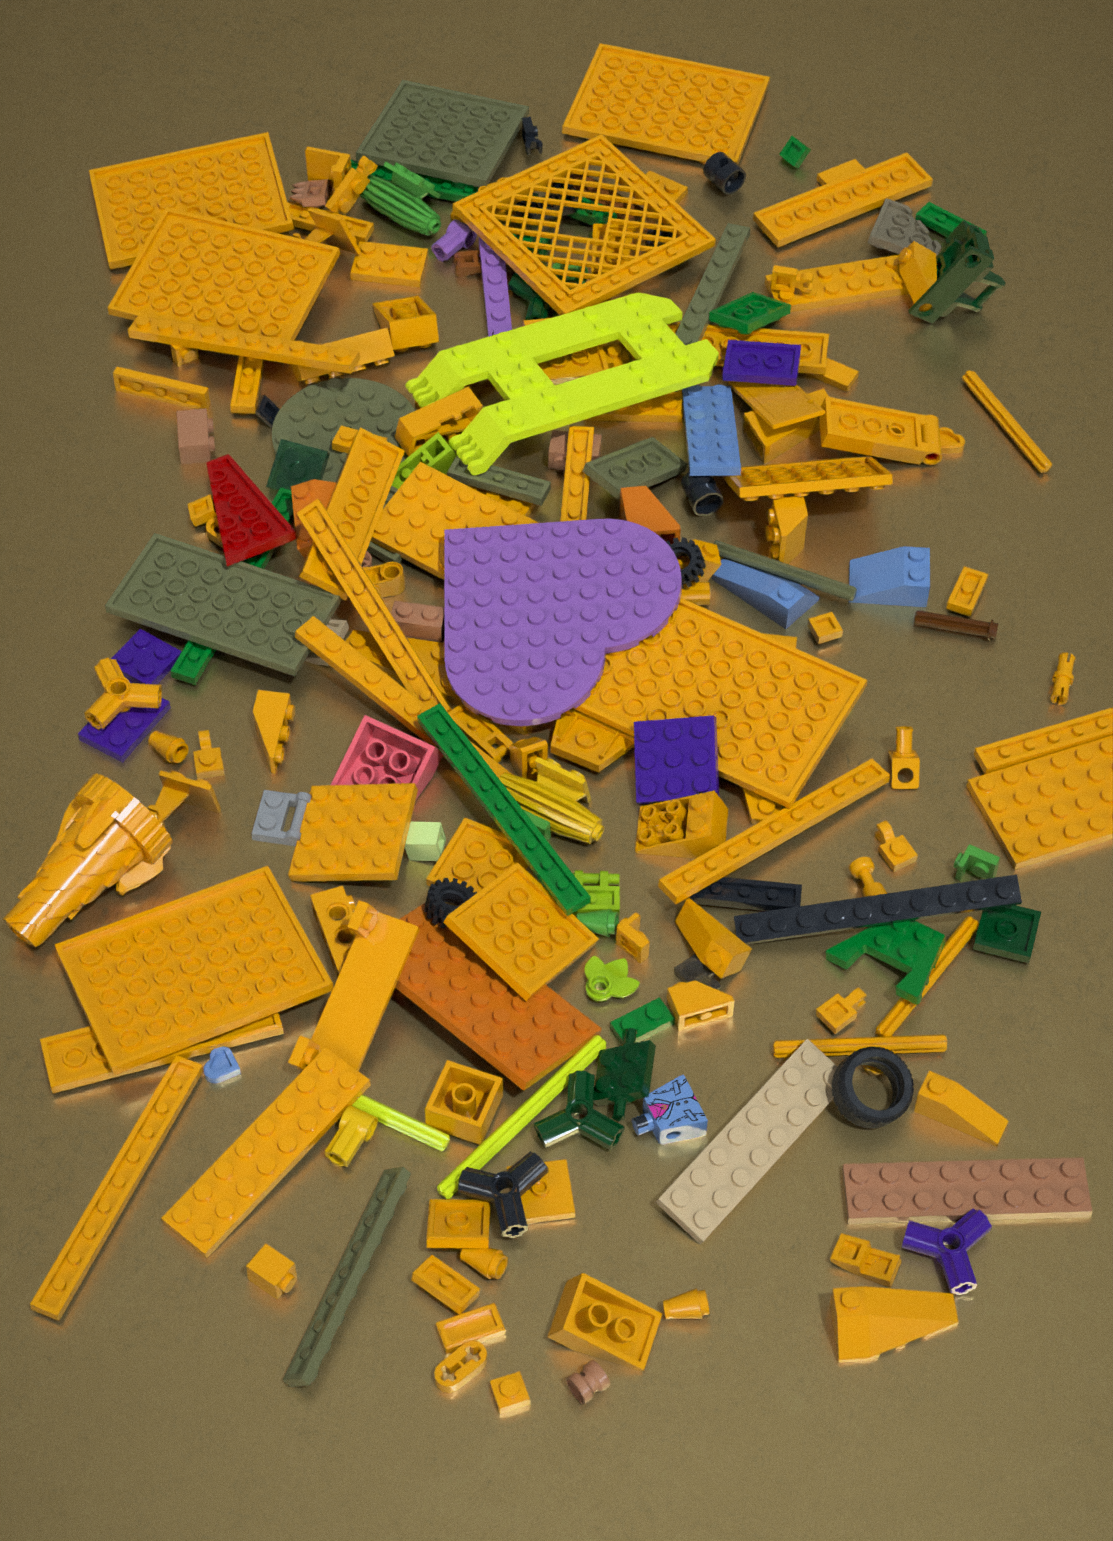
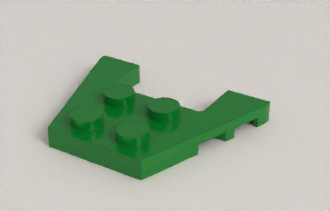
M915 920L871 926L825 951L826 960L847 970L862 954L867 953L908 973L896 986V995L918 1005L921 1002L925 985L929 983L930 973L935 968L945 945V935Z

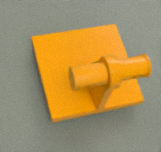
M311 207L308 209L310 216L316 224V228L304 240L317 243L325 240L327 245L338 247L357 255L360 254L361 250L357 245V239L350 233L347 222L342 216L333 215L324 210ZM295 233L292 235L295 238L301 239L299 233Z
M160 770L159 778L163 788L155 805H149L147 809L164 827V820L181 803L220 813L221 807L209 782L203 779H188L176 771L168 773Z

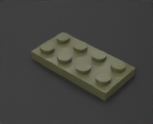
M650 437L585 463L583 472L619 500L621 488L633 486L650 487L684 473L688 464L657 439Z

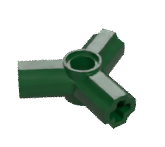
M515 273L508 283V290L530 302L525 320L548 318L552 307ZM574 279L566 281L569 283H576Z
M587 1071L570 1073L566 1108L534 1123L537 1137L545 1148L574 1134L585 1135L610 1151L621 1140L624 1126L593 1109L594 1074H590ZM577 1114H583L586 1116L585 1118L579 1120L573 1118V1116Z

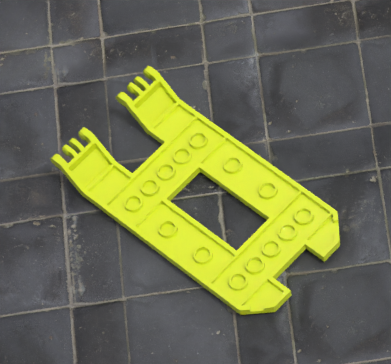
M637 292L439 351L417 378L407 381L405 387L409 393L413 394V398L418 405L423 408L462 390L466 385L486 379L492 383L505 401L483 407L461 434L451 437L448 442L453 450H457L456 454L463 464L468 465L467 469L472 475L485 473L512 442L709 381L713 367L718 362L719 352L707 339L684 345L667 325L682 320V311L668 298ZM618 339L636 359L630 363L558 385H554L538 365V363Z

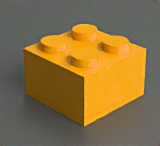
M447 1060L425 1107L426 1124L446 1134L480 1145L484 1141L503 1098V1078Z

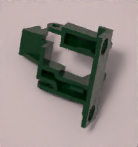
M964 220L945 239V248L936 256L937 281L908 310L909 314L933 324L940 316L947 317L956 306L980 312L983 308L982 305L998 289H1002L1005 286L1004 279L991 272L994 268L993 261L995 259L993 251L989 247L988 237L984 236L977 226L970 225ZM972 282L988 284L976 299L964 293ZM923 304L932 305L928 311H919L920 306Z

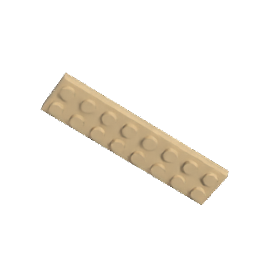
M806 1039L661 1195L656 1203L699 1244L704 1242L834 1098L832 1096V1079L837 1066L809 1039Z

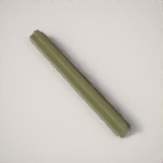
M718 540L713 543L717 545L719 555L722 558L849 601H853L856 596L857 589L854 586Z

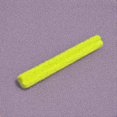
M363 1094L352 1105L378 1117V1122L437 1150L444 1151L449 1144L450 1136Z

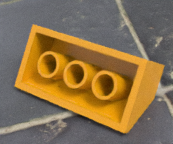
M388 328L322 344L359 351L360 361L352 372L366 369L365 364L374 362L375 366L389 363L388 358L395 356ZM290 364L297 380H305L306 384L320 381L319 376L328 374L329 378L343 375V372Z

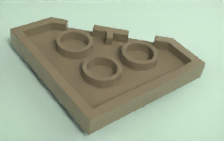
M885 199L870 234L869 244L880 249L895 252L898 255L903 248L908 247L913 241L936 253V256L941 249L937 240L933 241L928 236L929 230L924 224L912 217L913 211L907 205Z

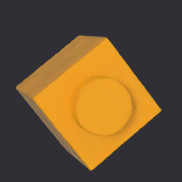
M266 1243L246 1265L248 1280L277 1300L284 1292L288 1293L297 1280L295 1263Z

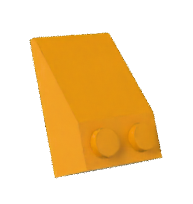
M418 295L372 303L380 328H388L392 347L396 352L407 351L409 347L414 346L426 348L432 346V343L439 342L436 314Z
M582 1272L566 1282L547 1337L573 1351L634 1370L644 1371L662 1313Z

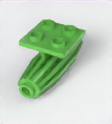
M385 161L383 165L393 171L392 182L371 174L367 177L371 181L360 196L376 211L405 228L427 236H431V234L439 231L441 227L440 216L421 200L429 193L439 199L440 194L433 190L435 185L397 162L393 166Z

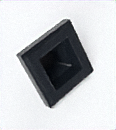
M264 394L259 401L255 414L257 418L272 429L275 417L280 409Z

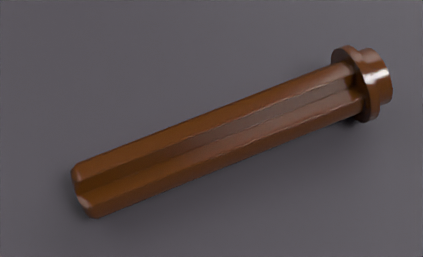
M920 610L915 612L914 624L986 636L988 637L987 640H990V638L996 639L998 623H994L992 619L991 622Z

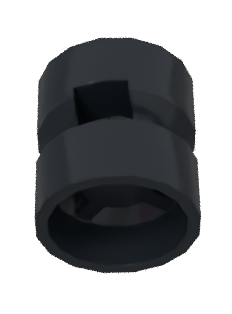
M724 152L713 154L706 161L703 168L704 175L727 195L738 191L746 179V172Z
M688 472L681 480V487L696 515H711L721 508L724 498L713 476H690V472Z

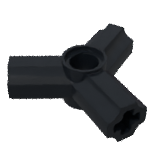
M530 1151L508 1171L497 1174L466 1167L462 1170L459 1178L458 1192L461 1195L494 1202L502 1236L515 1238L522 1236L524 1232L528 1231L521 1196L544 1177L549 1170L543 1160L535 1152ZM506 1188L512 1189V1190H511L510 1192H508V1193H504V1194H503V1193H500V1191L503 1190V1189H506Z

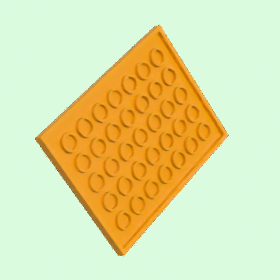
M600 43L564 121L562 133L588 139L602 134L612 144L704 163L713 154L724 152L734 163L739 164L767 92L770 77Z
M268 132L89 170L110 270L134 263L166 207L274 233L294 230Z
M166 207L107 307L109 315L129 320H135L137 316H147L295 341L340 256V250L338 247Z
M268 866L54 945L60 962L113 1075L125 1072L333 990V982Z

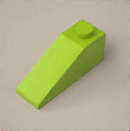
M439 432L436 433L400 463L392 486L399 489L420 462L446 474L457 456L455 450L450 447L449 443Z

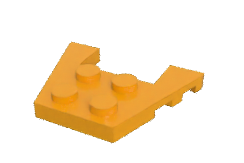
M571 708L562 713L561 717L556 720L551 742V753L599 773L635 747L634 737Z

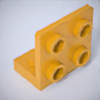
M307 147L305 155L308 181L328 179L329 189H332L333 195L351 169L350 154Z

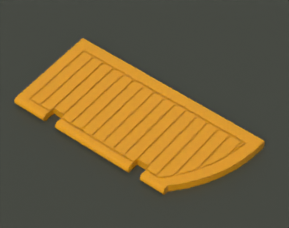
M726 381V384L731 386L773 429L825 414V410L814 402L797 384L792 386Z

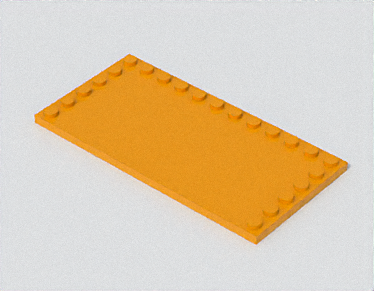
M680 598L677 610H674L669 617L668 624L654 637L650 635L639 641L638 646L627 650L605 653V665L600 681L590 691L591 695L575 710L633 737L634 722L714 715L717 721L718 776L790 809L865 690L867 680Z

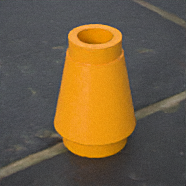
M154 731L149 736V745L169 763H180L186 758L189 748L184 739L159 731Z
M462 1248L460 1253V1260L488 1279L501 1278L508 1265V1257L499 1249Z
M695 1288L668 1300H663L666 1319H703L704 1315L710 1314L705 1289L698 1291Z

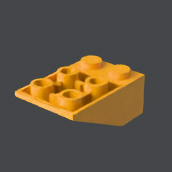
M715 790L640 806L635 852L637 854L696 859L726 842L728 808Z

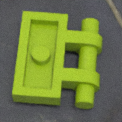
M575 870L573 875L582 886L583 884H600V886H583L591 896V903L572 913L573 915L611 909L612 912L620 913V886H608L619 885V874H610L608 871L583 873V870Z

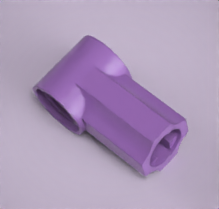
M455 219L449 224L446 234L432 245V252L438 260L443 262L448 260L462 247L470 248L474 244L477 234L467 224Z

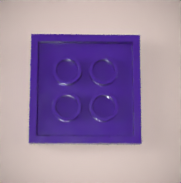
M714 715L634 722L636 803H658L714 790L719 796L717 721Z

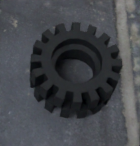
M682 537L681 542H679L678 538H673V544H670L669 540L666 543L673 550L676 558L687 556L690 559L689 565L681 570L682 589L683 584H687L689 588L692 586V580L697 583L699 581L698 575L703 576L705 560L699 546L695 545L694 541L690 539L688 542L687 538Z
M443 878V882L437 880L435 885L431 884L424 911L427 913L428 919L433 918V924L441 923L440 927L445 929L446 924L443 922L447 915L477 893L473 892L474 888L472 886L466 887L467 882L465 881L459 884L457 883L458 879L453 878L452 882H449L448 878ZM445 902H451L458 906L449 905Z

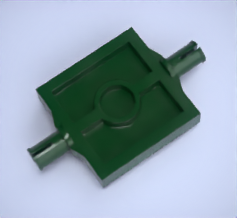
M634 1028L625 1029L624 1043L622 1045L600 1050L593 1102L598 1107L614 1105L612 1118L616 1121H623L625 1119V1110L628 1103L636 1099L649 1097L656 1045L651 1040L635 1043L638 1031Z

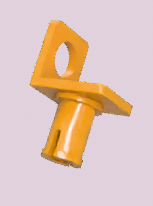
M911 726L896 727V750H888V755L892 761L891 787L893 789H917L919 787L920 758L916 751L912 750L913 727ZM902 768H909L913 771V778L909 782H901L898 779V772Z

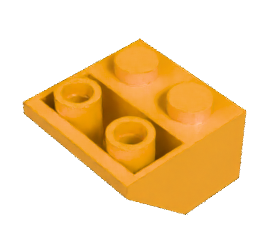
M804 496L773 499L772 509H768L770 526H766L767 541L772 542L770 546L771 559L789 564L804 549L808 518Z

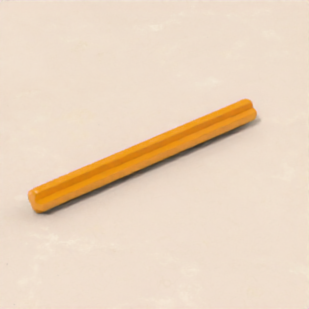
M966 371L962 376L964 383L1037 470L1041 473H1047L1052 467L1051 461L974 371Z
M971 916L966 917L945 942L937 964L930 973L929 983L925 985L922 992V998L978 930L979 922L976 919H973ZM901 997L876 1027L875 1035L877 1037L892 1036L915 1008L916 1004Z
M944 1034L809 1039L826 1056L851 1055L853 1052L866 1047H881L894 1052V1054L945 1052L947 1049V1038ZM806 1039L775 1040L773 1042L774 1057H790Z

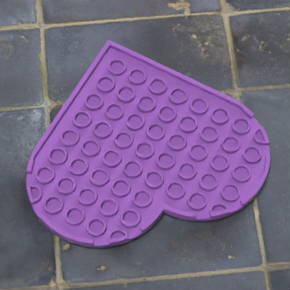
M590 519L444 530L445 668L448 681L453 692L455 691L462 700L463 705L476 715L482 714L499 724L511 726L538 725L560 718L562 713L573 707L576 709L591 695L590 691L600 681L605 665V653L627 650L638 646L639 641L650 635L654 637L668 624V619L674 610H677L682 593V577L680 566L673 550L659 535L650 529L620 519Z

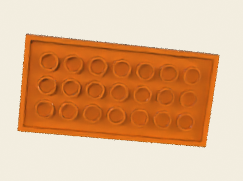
M425 903L400 918L402 921L418 926L420 930L395 988L523 1091L575 1055L593 1036H600L601 1027L547 985L526 1002L447 925L444 929L440 927L441 923L433 924V918L428 919L427 913L424 911Z

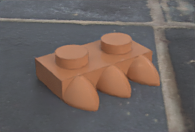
M328 179L303 181L292 185L295 189L291 190L293 195L289 196V198L295 203L302 204L303 207L311 206L314 208L326 205L330 188Z

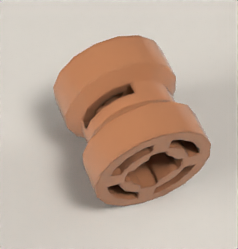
M594 1360L585 1364L580 1373L574 1372L566 1378L569 1390L576 1400L583 1405L592 1400L593 1393L597 1391L603 1392L610 1387V1381L606 1373Z

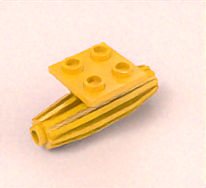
M537 757L535 760L538 769L537 781L509 773H504L500 776V781L521 808L549 821L551 832L588 844L601 838L604 832L602 819L577 802L581 800L589 804L591 801L586 779L578 771L570 770L569 772L561 768V765L553 759L547 758L544 760Z

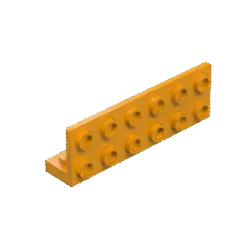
M358 901L347 926L357 935L312 1038L308 1039L301 1035L299 1036L288 1061L289 1064L303 1071L327 1047L357 1071L360 1070L420 929L418 926L380 913L370 904Z

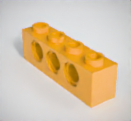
M343 886L310 895L312 912L337 978L357 935L347 927L355 910V904L352 895L347 896Z

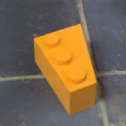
M469 387L464 388L399 418L395 439L408 456L438 432L449 442L451 437L459 435L482 410L483 405Z

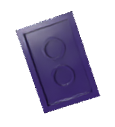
M728 340L723 381L796 386L801 345Z
M162 698L161 707L159 708L131 707L125 712H119L104 729L100 728L98 730L88 722L78 733L79 740L123 763L171 709L170 701Z

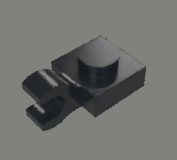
M522 117V138L526 154L530 155V150L534 148L538 149L539 154H542L543 143L538 139L537 126H533L531 117Z

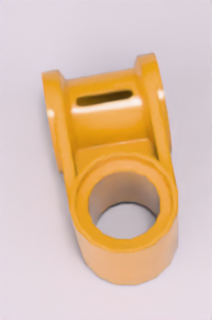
M387 562L381 565L363 567L381 598L397 596L404 592L405 580L401 564Z

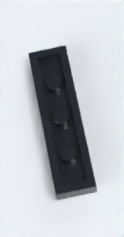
M723 877L688 898L701 905L771 911L799 907L801 905L802 885Z

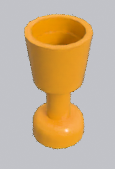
M860 857L849 865L851 875L856 879H861L864 884L861 892L862 897L887 894L881 883L874 882L871 874L875 866L870 857Z

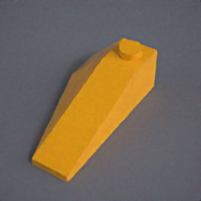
M868 1286L833 1288L830 1311L838 1363L869 1361L893 1348L896 1350L902 1348L910 1341L920 1337L926 1338L958 1325L953 1293Z

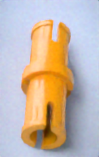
M1068 652L1059 654L1057 670L1052 677L1054 686L1050 700L1055 704L1057 697H1059L1057 705L1067 703L1069 687L1074 680L1072 671L1076 658L1073 654H1070L1069 661H1067Z

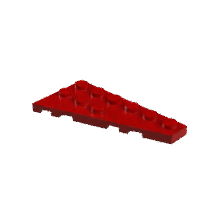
M229 454L206 462L227 566L297 539L296 531Z

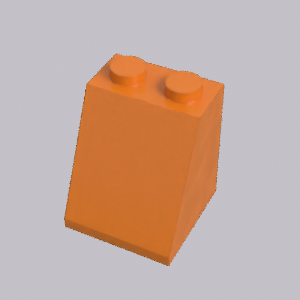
M633 486L620 489V520L644 526L659 535L665 542L669 540L670 544L674 543L673 538H678L680 542V525L647 486Z

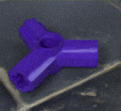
M971 1209L952 1227L943 1230L909 1220L902 1248L935 1257L942 1266L950 1293L956 1295L967 1294L977 1287L967 1251L991 1231L992 1225L982 1211ZM949 1244L954 1246L956 1249L951 1250L946 1248L944 1245Z

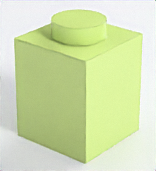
M410 822L404 848L409 860L438 861L446 843V836L441 822Z

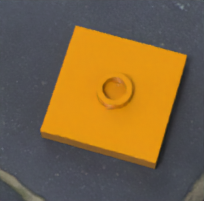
M566 1159L544 1162L549 1172L521 1196L527 1224L575 1218V1208Z
M429 1199L427 1248L489 1249V1201Z

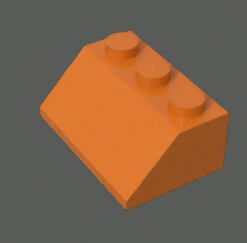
M313 479L291 486L297 549L305 559L313 539L298 517L297 512L317 499L322 502L326 509L335 488V482Z

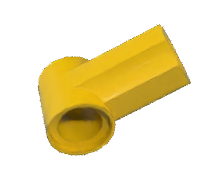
M352 1105L348 1106L341 1117L339 1130L325 1150V1157L339 1167H348L363 1141L368 1142L373 1136L378 1124V1117Z

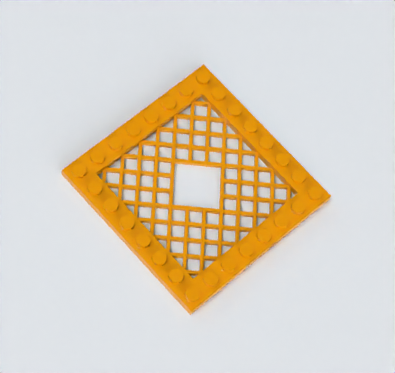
M602 134L453 203L452 209L559 315L597 305L714 247L716 239ZM591 165L601 166V171L588 170ZM580 174L583 175V179H570V175ZM587 176L599 177V182L586 181ZM603 178L615 179V184L602 183ZM552 183H564V189L551 187ZM568 184L581 186L580 191L568 190ZM585 186L597 188V192H584ZM601 189L614 190L613 195L600 194ZM617 191L629 192V198L616 196ZM533 192H546L545 198L533 196ZM550 193L562 194V200L551 199L549 195ZM566 195L579 197L578 202L566 201ZM582 198L595 199V203H582ZM516 200L527 201V206L514 205V202ZM598 201H611V207L598 205ZM531 202L544 203L543 209L530 207ZM615 202L628 203L627 209L614 207ZM631 204L643 205L644 210L631 209ZM547 205H559L560 209L559 211L548 210ZM564 206L609 212L604 240L558 234ZM497 209L509 210L508 215L495 214V211ZM512 211L525 212L524 218L511 216ZM529 213L541 214V219H529L528 215ZM613 213L626 214L625 220L612 218ZM545 215L558 217L557 222L544 221ZM629 215L641 216L642 221H630ZM646 217L658 219V224L645 223ZM498 220L506 221L505 226H504L502 223H500ZM510 222L523 223L521 229L511 228L509 224ZM526 224L538 225V231L525 230ZM611 224L623 225L624 227L623 231L611 230L610 226ZM543 226L555 228V233L542 232ZM627 226L638 227L640 232H626ZM645 228L657 231L656 235L643 234V230ZM660 231L672 232L673 237L659 236ZM513 234H519V240ZM524 235L537 237L536 242L523 241ZM612 235L622 238L621 242L608 241V237ZM625 237L638 239L637 245L624 243ZM540 238L553 239L552 245L539 242ZM557 240L570 241L569 247L558 246L556 242ZM641 241H655L654 247L641 245ZM573 242L585 243L586 248H572ZM658 242H664V243H665V244H663V245L657 247V246H658ZM590 244L603 246L602 251L589 250ZM526 247L534 248V252L532 253ZM606 247L619 248V254L606 252ZM538 249L551 250L550 256L537 255ZM623 249L636 250L635 256L624 255L622 252ZM640 251H645V252H646V253H644V254H642V255L639 256V252H640ZM554 252H566L567 258L554 257ZM571 253L584 255L583 261L570 259ZM587 257H601L600 263L589 262ZM604 258L617 259V265L604 264ZM621 260L628 261V262H626V263L620 265ZM541 261L548 262V267H546ZM552 262L565 264L564 270L551 268ZM569 265L582 266L581 272L568 271ZM585 268H597L598 274L585 273ZM602 269H604V270H610V271H608V272H606V273H604V274L601 275ZM555 275H561V276H563V277H562V281H561L558 277H556ZM566 277L580 278L579 284L566 282ZM583 279H591L583 283Z

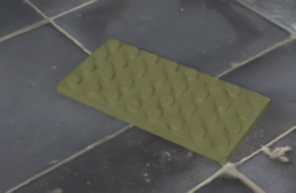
M154 533L105 604V609L107 613L296 676L311 650L295 638V631L313 616L327 626L340 605L341 598L320 587L241 561L227 566L225 556Z

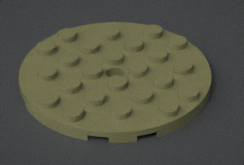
M332 378L307 386L293 395L278 411L272 427L274 454L281 467L294 479L298 477L305 482L317 479L337 483L348 455L344 452L332 450L331 442L341 425L359 430L361 427L372 434L386 437L389 443L403 449L395 439L398 420L414 412L415 409L402 394L391 387L375 381L359 378ZM405 452L403 454L401 462H403L407 457H409Z

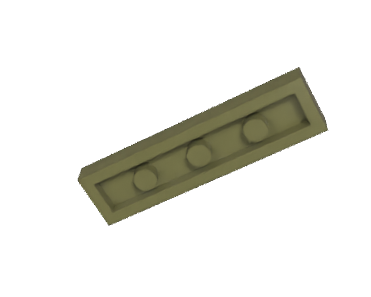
M456 456L447 472L449 477L463 484L540 506L543 505L551 490L550 481L493 465L485 473L472 475L467 469L468 465H464L458 456Z

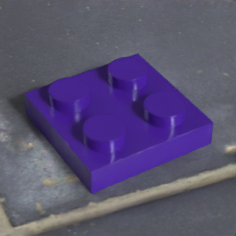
M139 629L111 659H116L124 677L130 682L158 684L171 671L182 651Z

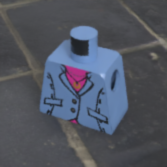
M684 1075L649 1093V1097L643 1098L644 1114L631 1120L637 1135L653 1131L658 1143L662 1145L705 1136L708 1123Z

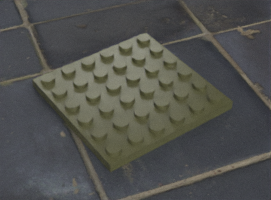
M402 80L356 151V160L359 161L361 157L366 156L369 160L381 166L384 165L385 161L393 166L397 162L411 172L427 175L432 178H441L455 183L473 185L474 187L487 186L521 129L522 117L529 115V106Z

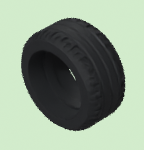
M866 1047L853 1052L838 1065L832 1079V1096L834 1097L835 1105L838 1106L837 1109L848 1121H852L853 1124L864 1128H879L892 1123L907 1111L914 1094L913 1078H911L910 1069L907 1068L908 1066L901 1060V1057L885 1048ZM860 1065L873 1066L887 1076L893 1093L888 1109H871L858 1099L852 1082L856 1067Z

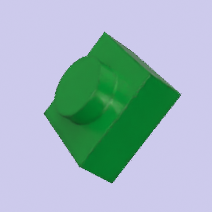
M791 136L779 155L794 167L799 168L811 149L796 137Z

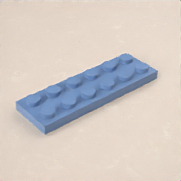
M694 385L682 389L690 476H741V462L731 386Z

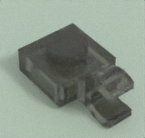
M696 954L674 967V974L681 982L687 983L696 980L717 990L721 988L719 982L714 979L715 973L705 966Z

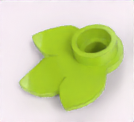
M593 956L585 965L584 973L588 979L586 993L595 1001H606L611 997L624 998L633 994L639 987L640 982L638 980L627 977L628 964L625 958L604 964L598 957ZM601 987L604 990H597L596 988Z

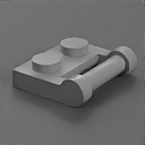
M264 790L251 833L252 840L296 846L297 840H300L301 837L300 828L306 805L310 803L311 795L306 792L292 794ZM289 807H296L290 830L284 832L283 829Z

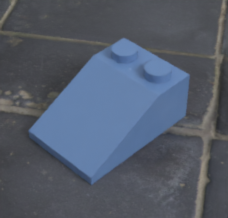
M903 546L850 560L849 585L854 586L857 589L854 600L849 601V603L927 607L930 590V548Z

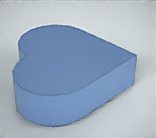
M224 1046L211 1051L210 1060L206 1062L203 1069L205 1079L214 1084L241 1074L240 1067L232 1051Z

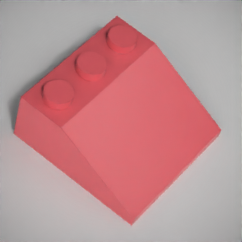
M364 715L331 785L415 783L418 789L417 800L432 779L443 754L435 746Z

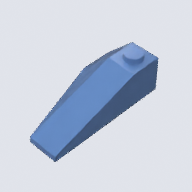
M725 558L721 560L722 565L711 577L712 580L784 629H787L819 601V596L799 583Z

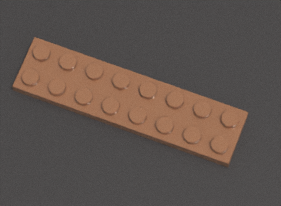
M1083 1157L843 1164L842 1167L848 1224L909 1222V1220L913 1222L959 1221L971 1209L982 1211L988 1217V1220L1091 1217L1092 1214Z

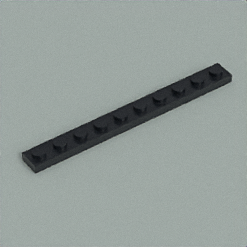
M1016 874L734 916L736 936L748 945L1020 905L1022 899Z

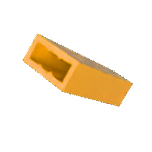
M825 389L807 394L820 407L825 397H829ZM753 410L744 413L742 431L765 464L820 431V416L773 429Z

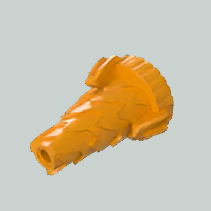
M95 773L75 794V799L72 800L64 813L56 841L51 846L48 856L38 869L36 876L18 895L17 898L20 900L2 920L6 922L7 926L20 940L37 947L45 942L67 917L72 920L84 905L94 901L107 887H111L116 883V891L123 896L129 890L139 887L160 874L163 870V857L171 849L172 838L166 828L139 800L116 782Z

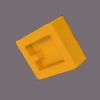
M635 912L629 918L625 917L617 925L616 944L641 964L648 958L650 941L644 933L639 931L641 916Z

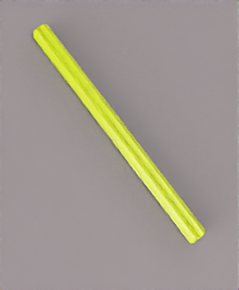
M599 1035L593 1036L437 1185L438 1193L444 1199H450L458 1191L462 1170L466 1167L480 1170L568 1086L570 1073L583 1071L599 1056L600 1050L606 1049V1041Z

